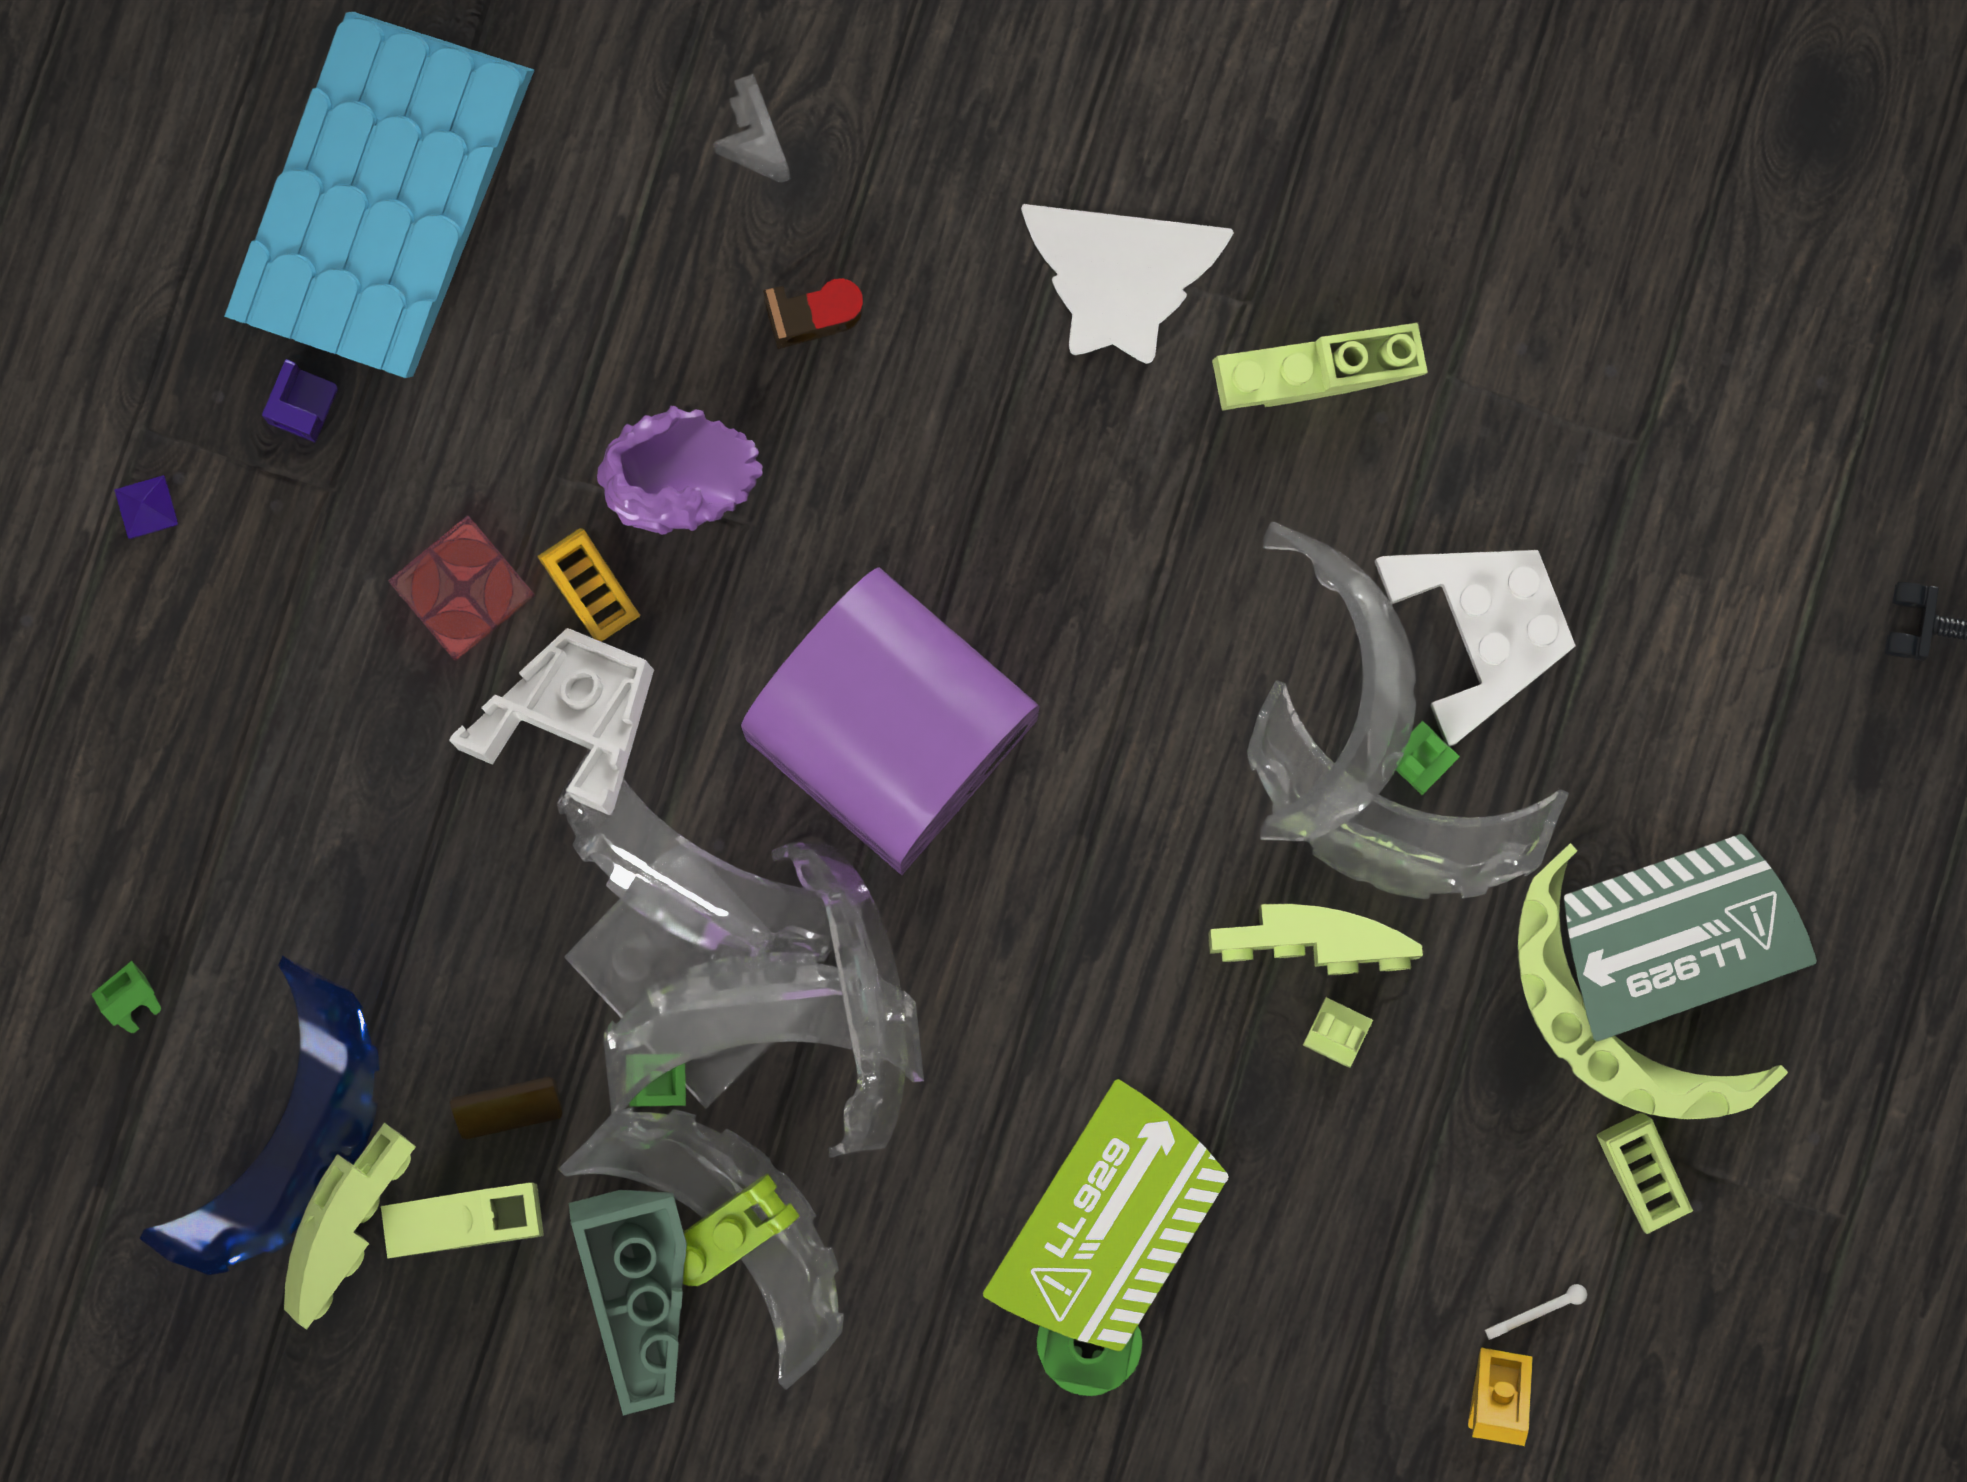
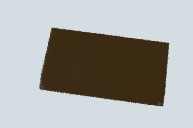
M550 1076L458 1096L450 1101L453 1116L463 1139H471L560 1119L563 1115L557 1082Z

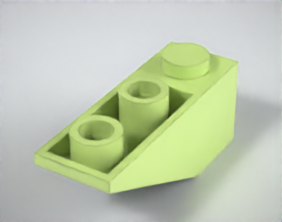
M535 1183L476 1190L381 1206L387 1258L544 1236L538 1188Z

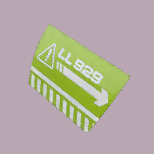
M1117 1079L1110 1087L985 1288L983 1296L1006 1311L1036 1325L1079 1341L1122 1351L1229 1176L1211 1153L1179 1122L1143 1094Z

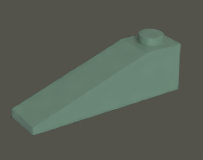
M617 1190L569 1203L572 1229L623 1416L673 1403L679 1346L680 1310L682 1308L683 1272L687 1246L674 1194L669 1192Z

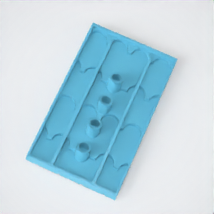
M347 12L343 22L337 27L317 86L311 91L283 172L275 182L257 236L250 243L224 317L247 323L250 326L294 339L300 343L338 354L339 356L380 370H385L403 378L414 376L534 69L356 12Z

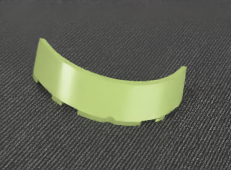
M1570 843L1532 879L1525 897L1519 925L1518 961L1520 977L1529 1009L1544 1039L1559 1058H1563L1570 1064L1573 1073L1584 1083L1603 1096L1636 1111L1666 1118L1705 1119L1734 1114L1752 1108L1788 1073L1782 1065L1775 1066L1770 1070L1739 1076L1699 1075L1680 1071L1655 1062L1638 1053L1616 1036L1601 1041L1593 1039L1583 997L1570 972L1560 932L1559 912L1562 882L1568 860L1577 852Z

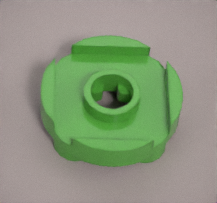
M1039 1326L1037 1352L1046 1374L1061 1388L1074 1394L1096 1396L1119 1387L1134 1372L1141 1356L1142 1336L1138 1326L1122 1351L1104 1347L1103 1351H1094L1090 1359L1081 1357L1082 1348L1074 1346L1073 1338Z

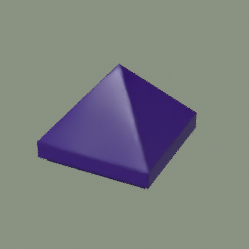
M164 475L114 489L129 540L179 525Z

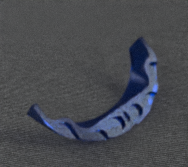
M282 956L278 966L291 988L298 1012L300 1055L292 1094L278 1127L257 1159L223 1193L181 1218L158 1226L145 1228L139 1238L167 1260L207 1275L230 1271L228 1266L248 1260L264 1251L274 1253L293 1241L294 1238L291 1234L298 1229L313 1193L336 1155H340L354 1165V1162L366 1147L375 1119L377 1103L372 1098L374 1072L380 1071L377 1047L371 1043L367 1024L360 1010L363 1009L362 1005L353 992L285 956Z

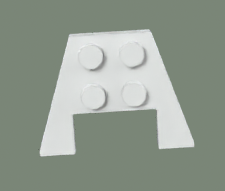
M1538 550L1382 556L1375 560L1391 604L1439 586L1443 588L1480 683L1478 686L1432 702L1430 705L1444 742L1449 747L1457 744L1468 733L1575 647L1574 640Z
M567 628L519 672L523 678L503 697L494 695L481 707L486 713L467 730L461 726L453 733L449 741L458 750L493 765L517 725L523 720L591 749L589 755L566 791L575 801L611 815L616 805L654 669L646 660Z

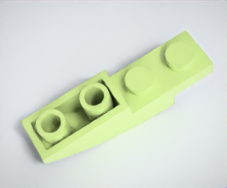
M1418 323L1324 336L1315 342L1220 355L1212 360L1222 410L1264 404L1265 407L1301 402L1381 386L1428 373Z
M1262 904L1258 908L1260 926L1211 929L1208 933L1210 954L1222 953V962L1253 960V950L1274 949V958L1305 956V947L1313 946L1315 967L1327 966L1328 975L1359 973V963L1379 962L1380 971L1411 969L1410 960L1419 959L1423 956L1421 944L1395 929L1359 915L1319 906Z
M386 1123L382 1125L354 1165L340 1155H336L313 1193L298 1227L289 1258L285 1282L284 1310L305 1329H308L313 1320L321 1318L332 1304L334 1291L345 1277L351 1276L361 1265L364 1259V1250L369 1243L355 1230L360 1223L368 1221L373 1216L379 1206L380 1195L391 1180L398 1179L405 1172L410 1163V1154L416 1146Z

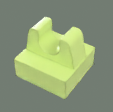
M1326 997L1303 1046L1350 1068L1373 1020Z

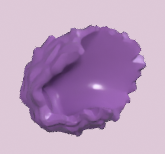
M670 406V409L665 413L652 417L645 415L634 426L626 424L623 427L619 438L612 440L606 449L604 460L598 467L597 480L605 490L607 506L618 514L623 524L663 535L672 532L673 529H689L694 531L697 529V526L704 522L719 520L723 517L724 512L734 511L736 505L747 501L749 492L756 485V479L763 474V466L756 461L759 451L755 447V443L753 440H747L744 433L737 432L734 428L728 429L720 420L714 422L707 420L704 412L696 409L692 412H685L675 406Z

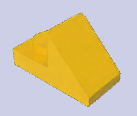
M1486 1348L1480 1349L1468 1419V1427L1473 1429L1472 1437L1525 1446L1529 1430L1532 1356Z

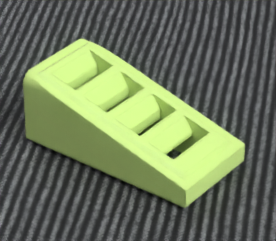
M1639 1113L1597 1134L1605 1156L1646 1234L1693 1211L1652 1118ZM1642 1136L1643 1142L1621 1151L1620 1146ZM1651 1154L1653 1161L1630 1171L1628 1164ZM1659 1173L1661 1174L1662 1181L1639 1191L1637 1184ZM1670 1192L1672 1200L1648 1211L1645 1203Z

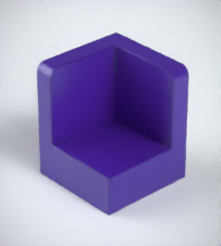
M286 359L262 416L268 424L316 443L338 387L333 382L300 370L295 362Z

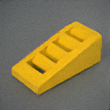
M584 529L576 530L538 556L593 639L602 642L640 617V614ZM581 548L586 556L562 571L557 563ZM593 566L598 574L573 589L569 581ZM605 583L610 591L585 607L581 598ZM617 600L621 609L596 624L592 616Z

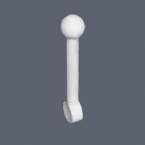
M1574 1284L1568 1288L1566 1294L1486 1329L1485 1332L1488 1339L1500 1336L1567 1304H1582L1587 1299V1291L1582 1285Z

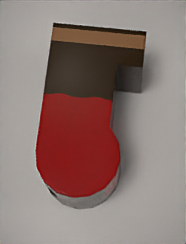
M844 278L833 279L827 282L820 291L788 299L783 286L763 290L764 303L777 349L847 331L858 324L863 314V296L859 287L852 281Z

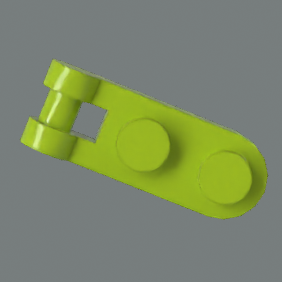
M765 1174L684 1231L687 1244L683 1272L684 1285L699 1286L706 1283L798 1219L800 1215L792 1204L788 1203L785 1205L774 1191L777 1185L769 1174ZM758 1204L767 1215V1218L761 1221L751 1206Z

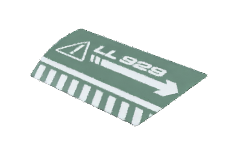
M1742 834L1564 896L1572 954L1586 1015L1595 1041L1607 1039L1809 967L1817 962L1809 935L1790 896L1773 869Z

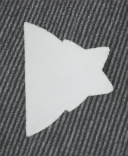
M1023 204L1021 207L1035 246L1045 261L1058 274L1052 278L1055 289L1072 313L1069 349L1070 353L1074 355L1088 353L1113 344L1137 360L1146 364L1151 363L1156 353L1159 324L1181 305L1187 296V293L1182 289L1198 279L1213 265L1234 234L1233 230L1229 228Z

